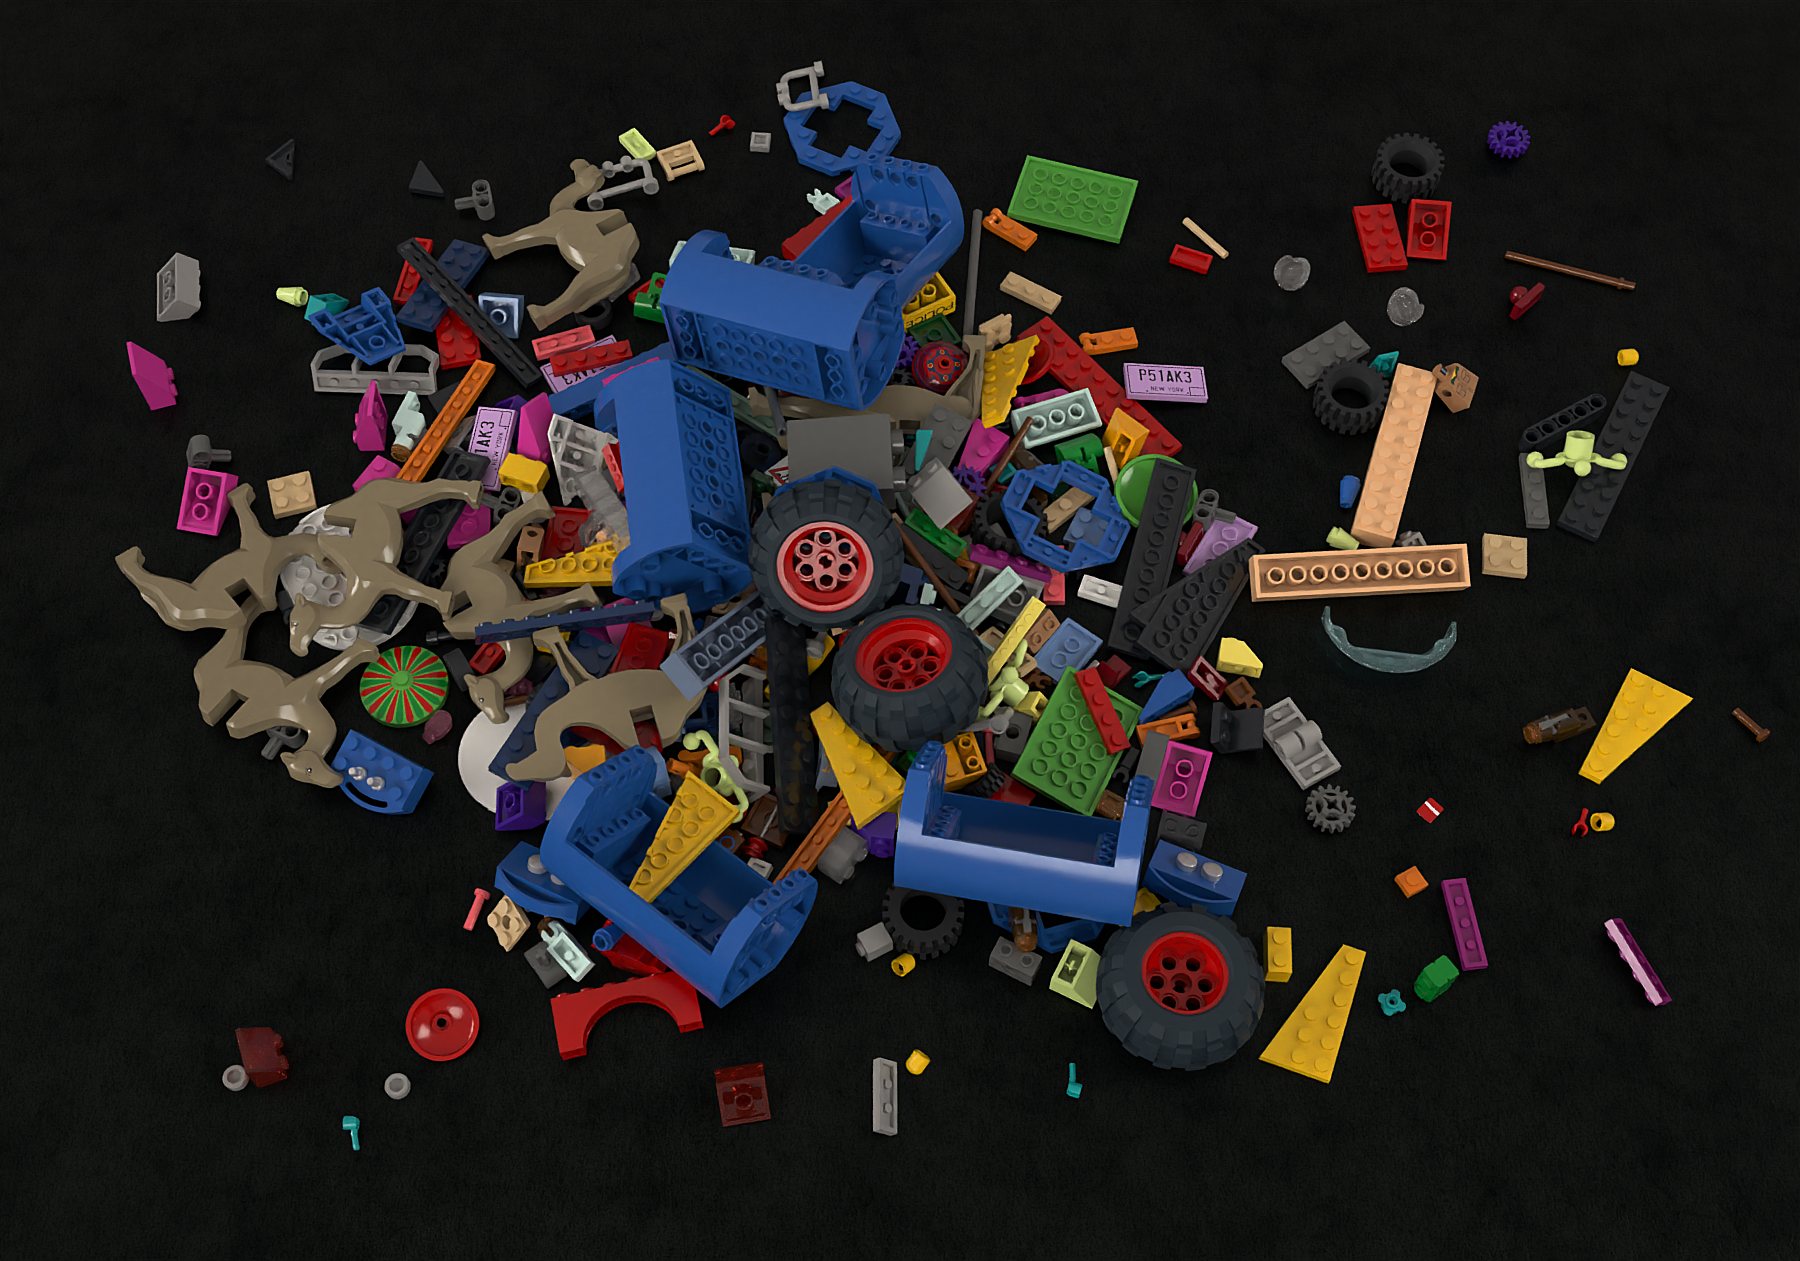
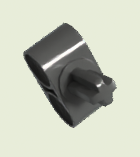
M477 180L472 185V196L456 199L455 207L457 210L475 207L480 219L490 220L495 215L490 185L486 180Z
M196 435L190 439L186 452L188 467L208 470L211 461H231V451L211 449L208 436Z
M512 486L505 488L499 498L483 493L480 505L494 510L492 522L495 527L502 520L498 515H505L518 508L521 493ZM506 497H512L515 501L510 502Z
M1205 489L1201 492L1194 507L1192 527L1195 522L1203 524V530L1207 531L1214 519L1233 524L1236 519V513L1218 508V493L1213 489Z
M276 726L266 729L265 731L270 740L261 754L270 760L275 757L282 745H287L291 748L301 747L306 741L303 729L294 726Z
M542 940L526 951L524 955L544 985L549 989L568 976V974L547 950L549 947L547 943Z

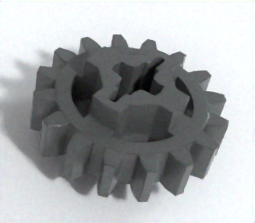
M1328 784L1325 790L1322 786H1319L1317 791L1313 790L1310 797L1306 801L1308 805L1305 808V812L1310 813L1307 817L1308 820L1315 821L1313 827L1320 825L1321 832L1328 828L1330 834H1333L1335 828L1342 832L1344 826L1349 827L1355 817L1353 812L1356 806L1351 805L1354 800L1353 797H1346L1348 791L1341 793L1340 786H1337L1334 790Z

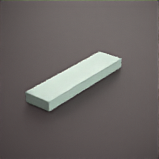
M1007 566L956 616L965 623L967 628L970 627L973 631L1024 581Z

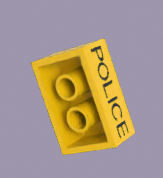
M939 272L929 280L902 310L904 331L906 333L908 327L941 312L945 316L955 311L956 296Z

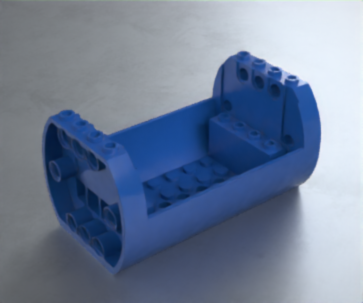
M870 153L854 171L851 182L853 201L794 261H783L777 257L769 256L758 266L852 290L860 279L869 272L880 271L896 275L902 311L960 247L964 236L962 208L953 186L937 166Z
M702 230L687 241L670 267L659 300L676 362L857 411L867 409L877 400L896 367L905 338L896 275L880 271L869 272L860 279L852 290L733 260L734 258L729 248L730 241L726 233Z
M670 359L648 362L625 371L610 381L599 392L594 403L595 427L599 431L607 432L619 439L630 545L619 553L612 564L613 593L633 601L647 600L648 603L653 602L654 608L660 611L661 599L685 593L691 615L710 610L712 607H716L717 604H724L733 599L752 582L749 571L748 552L751 531L730 389Z
M928 741V743L925 742L909 767L905 783L895 851L894 886L1131 927L1155 780H1151L1150 777L1145 775H1136V777L1130 779L1123 818L1121 821L945 792L947 772L945 745L938 741Z
M635 745L581 774L573 782L559 802L546 828L540 847L541 865L717 1006L723 1008L775 969L782 960L810 913L817 894V880L809 875L807 871L798 868L795 871H790L789 875L784 879L777 880L774 885L714 840L651 904L646 902L632 891L629 886L638 868L641 867L670 805L652 792L657 773V763L653 756L644 748Z

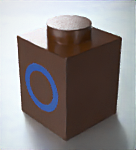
M728 827L716 839L717 842L737 857L741 855L743 847L746 846L743 834L736 829L732 831Z

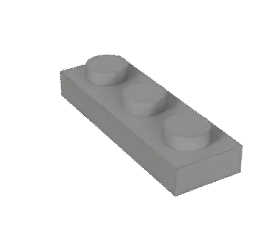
M877 1058L873 1060V1131L891 1136L897 1134V1062Z

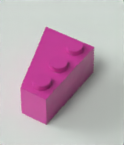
M977 418L971 428L958 470H961L962 465H965L966 470H969L972 466L974 468L973 473L980 471L981 474L978 478L985 479L990 473L989 468L1001 460L1009 447L1010 437L994 427L985 429L982 420ZM968 475V480L971 483L977 484L976 480ZM963 480L962 486L969 489Z

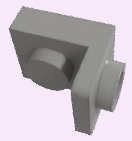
M1411 530L1399 536L1400 539L1395 542L1396 546L1401 547L1427 546L1421 533L1411 532Z

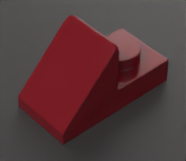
M1113 655L1106 663L1101 661L1096 670L1103 685L1112 690L1131 671V667L1118 656Z
M1201 655L1197 656L1188 672V681L1194 688L1200 687L1213 701L1219 700L1228 682Z

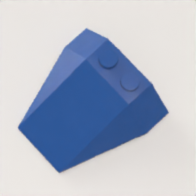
M379 287L362 293L361 305L332 316L326 308L308 315V319L320 333L369 365H373L406 350L400 329H398L395 314H393L391 302Z

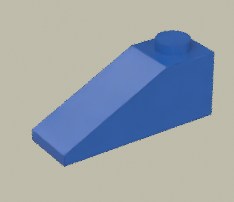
M1179 668L1173 672L1169 671L1161 677L1160 682L1140 714L1137 725L1153 722L1159 716L1170 712L1192 698L1194 687Z

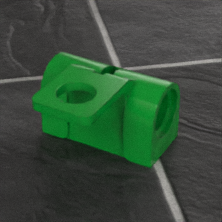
M657 272L653 273L648 293L638 291L634 304V316L665 324L659 304L663 288H658L655 282L658 279L665 280L667 275Z
M1093 433L1054 445L1058 464L1062 461L1070 460L1086 469H1093L1094 473L1100 475L1096 458L1103 456L1104 450L1100 439Z

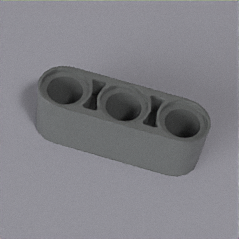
M1148 730L1135 777L1136 775H1145L1150 777L1151 780H1155L1154 794L1170 736Z

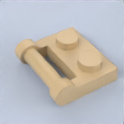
M692 140L656 152L668 181H672L675 177L695 170L701 171L705 169L704 163ZM695 161V163L671 170L672 167Z

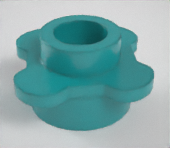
M1393 989L1388 994L1382 993L1378 996L1381 1008L1387 1016H1391L1398 1011L1403 1012L1406 1008V1004L1400 999V992Z

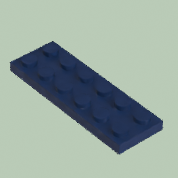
M454 239L437 263L464 290L488 258L490 252L489 248ZM423 280L396 315L397 323L433 332L450 307Z

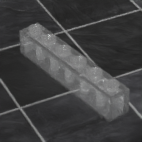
M596 465L573 477L576 483L573 488L579 498L583 496L584 500L582 501L588 511L592 510L594 512L592 516L597 525L602 524L603 527L601 529L607 539L611 538L613 540L611 544L616 553H619L630 545L627 510Z

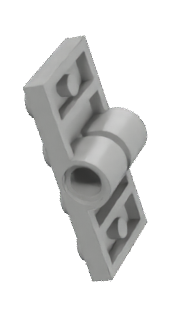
M1290 697L1265 710L1263 737L1303 790L1340 770L1341 765L1322 741V733L1318 725L1312 720L1307 721Z

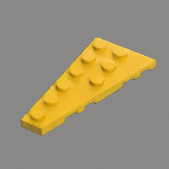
M1037 334L986 353L981 391L982 424L985 429L1005 421L1011 408L1010 400L1016 396V387L1021 385L1029 366L1028 359L1033 357L1035 353L1033 348L1040 341Z
M630 538L621 541L618 539L585 548V551L577 554L571 552L567 553L566 557L554 560L550 558L527 565L523 582L525 588L582 587L587 582L591 586H612V564L619 553L630 545Z
M1631 668L1578 774L1600 784L1671 718L1686 707L1693 698Z
M826 702L810 714L811 720L822 742L826 756L830 761L842 794L846 799L850 813L854 818L856 827L859 830L903 798L906 780L870 744L860 739L830 703Z
M688 770L685 780L677 791L676 798L672 806L669 807L655 835V839L651 847H649L641 867L638 868L629 888L651 904L740 815V810Z
M1343 944L1260 1056V1060L1325 1083L1330 1082L1366 952Z

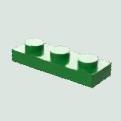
M916 507L904 521L906 526L954 562L968 544L947 528L943 527L940 530L929 516Z

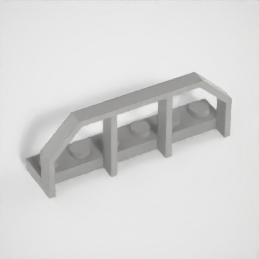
M336 344L319 350L311 363L315 391L365 393L370 382L375 381L379 392L383 394H407L408 391H411L417 395H431L437 392L435 373L440 364L439 355L424 345L405 344L406 350L392 357L388 365L389 372L359 371L363 360L357 356L351 365L352 371L318 370L324 360L344 353H351ZM403 355L423 356L431 362L429 373L395 371Z
M742 664L719 681V762L737 787L743 789L749 803H752L770 791V786L764 785L763 755L770 751V746L763 744V719L769 716V711L763 709V680L766 679L767 672ZM738 673L751 677L742 686L743 702L729 698V680ZM729 708L743 713V738L729 733ZM729 744L742 748L743 774L729 756Z

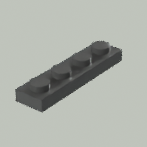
M1521 453L1519 456L1526 528L1547 529L1550 522L1543 468L1530 467L1527 463V457L1530 453Z

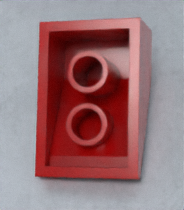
M1422 199L1411 200L1407 220L1406 257L1446 260L1452 202Z

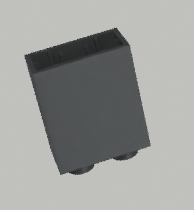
M889 413L787 421L789 482L832 466H838L875 482L884 505L888 509H896L895 493L906 492L905 466L894 467L893 455H904L903 429L891 430Z

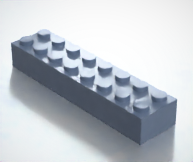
M758 590L676 650L659 667L686 699L690 701L766 642L765 618L768 616L782 618L783 615L775 609L771 610L760 597Z

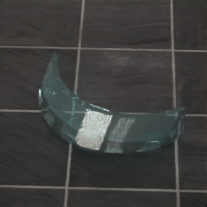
M1325 606L1321 617L1329 637L1344 654L1361 665L1382 672L1409 673L1427 668L1441 660L1456 642L1457 622H1451L1444 638L1438 640L1431 650L1422 655L1359 648L1349 644L1344 629L1332 624L1330 620V607Z

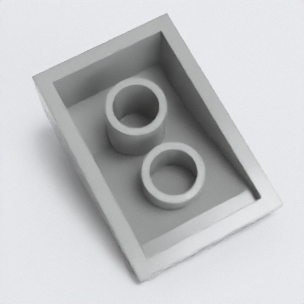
M937 457L928 462L920 472L912 476L906 483L909 492L940 530L973 502L953 474Z

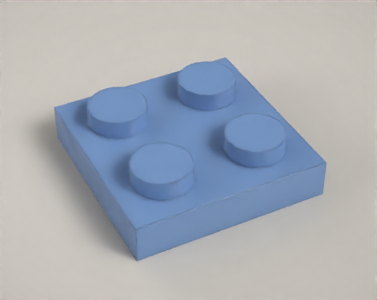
M1080 506L1063 538V543H1076L1078 538L1098 547L1109 522L1090 513L1091 510Z

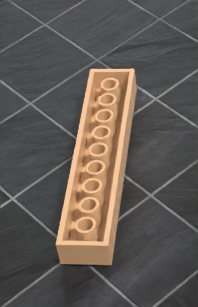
M1400 363L1397 365L1350 533L1356 541L1360 542L1359 544L1377 549L1391 548L1393 545L1437 377L1430 371Z
M1467 544L1253 555L1249 559L1252 602L1464 590L1471 586Z

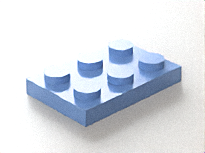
M1067 618L1033 657L1037 660L1036 668L1041 670L1042 676L1050 677L1052 682L1057 685L1067 665L1081 671L1102 646L1103 640L1070 618Z

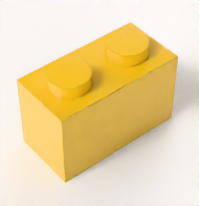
M508 453L498 471L501 484L512 486L534 495L543 491L550 478L548 466L545 463L527 459L520 454Z
M1267 927L1263 935L1265 981L1288 982L1292 974L1291 928Z

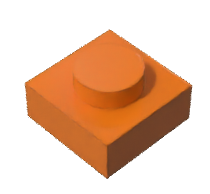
M1416 866L1397 875L1394 879L1407 898L1428 886V883Z

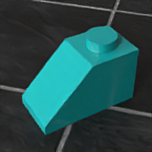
M334 293L310 296L304 318L309 320L308 315L325 308L332 316L343 312L349 304V300Z

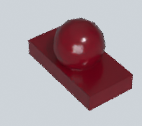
M1539 282L1530 291L1523 286L1513 288L1510 292V300L1514 307L1510 317L1517 320L1540 299L1545 286Z
M1195 522L1189 534L1181 531L1177 546L1179 566H1186L1204 537L1202 523Z

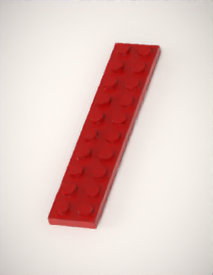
M1048 316L1017 336L1018 340L1037 334L1050 340L1055 349V357L1048 372L1070 393L1088 388L1102 424L1106 428L1116 408L1121 409L1147 428L1149 434L1138 457L1147 454H1159L1171 458L1182 449V444L1135 399H1127L1126 391Z

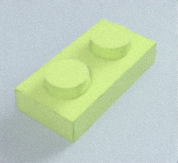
M635 128L619 136L620 143L635 159L642 158L649 161L656 157L654 148Z

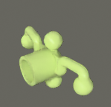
M1576 430L1567 433L1565 448L1555 458L1543 459V455L1535 451L1528 455L1527 463L1533 468L1553 467L1565 463L1567 466L1574 467L1577 475L1586 476L1591 471V462H1595L1603 467L1622 470L1627 464V458L1621 453L1611 456V459L1602 458L1601 455L1592 453L1595 435L1586 431Z
M1022 638L1014 649L1013 653H1016L1014 660L1007 663L1004 668H1001L989 684L987 692H991V700L985 708L979 707L978 717L974 722L986 720L1001 701L1013 708L1025 698L1029 686L1018 677L1016 669L1023 662L1028 647L1026 639Z
M705 730L686 734L683 737V745L688 750L697 749L702 739L710 751L703 759L702 765L704 768L701 771L700 780L723 797H728L735 793L740 804L733 806L740 810V815L732 823L741 821L744 812L749 806V801L743 789L737 787L719 762L718 746ZM729 755L736 766L739 767L738 759L733 755ZM719 774H721V779L719 783L716 784L717 777Z

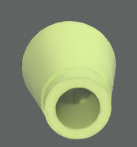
M302 287L278 288L276 293L278 299L297 307L305 305L308 301V292Z
M1333 527L1326 539L1330 546L1342 550H1356L1360 543L1341 527Z

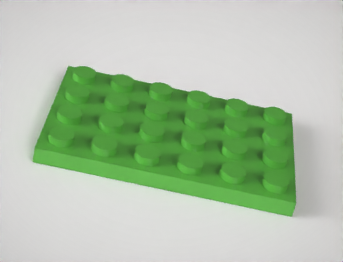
M1027 155L1007 212V217L1119 244L1138 181Z
M1067 665L1010 776L1076 814L1092 816L1123 751L1108 755L1073 677L1075 673L1080 671ZM1104 686L1129 741L1143 708Z

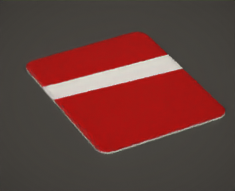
M1429 798L1417 810V813L1431 823L1444 809L1432 798Z

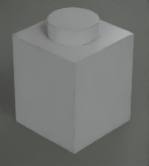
M880 922L857 934L855 946L860 956L865 955L869 962L893 950V941L883 923Z

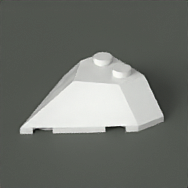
M553 414L547 434L564 506H567L572 501L571 499L579 492L578 488L603 472L608 466L601 450L608 443L616 444L619 439L607 432L603 433L602 431L573 422L571 419Z

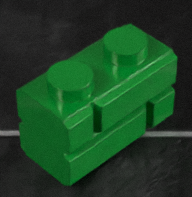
M1443 955L1423 969L1414 983V990L1421 999L1431 1002L1438 995L1449 989L1459 975V972L1447 956Z

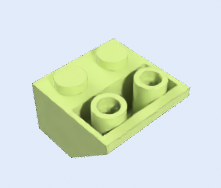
M1071 939L1051 978L1049 989L1092 1009L1097 1000L1096 978L1101 957L1093 949Z

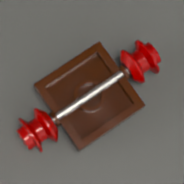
M768 793L755 801L741 827V832L752 836L747 839L750 845L743 847L745 856L749 859L752 857L762 860L763 855L761 852L768 850L766 843L782 850L790 835L779 833L777 798Z

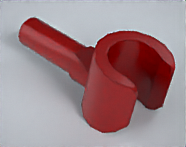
M723 115L720 119V124L711 130L709 134L713 136L724 127L731 129L734 127L735 122L728 115Z
M1584 808L1582 810L1580 820L1571 829L1572 834L1576 832V828L1582 829L1581 837L1588 832V827L1585 824L1588 809Z

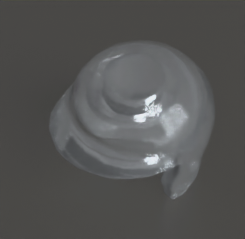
M1289 255L1282 257L1274 269V276L1278 285L1283 289L1291 291L1303 287L1310 274V265L1305 258H1292Z
M1407 287L1396 290L1387 305V313L1390 320L1399 326H1407L1421 317L1424 310V305L1419 304L1416 293Z

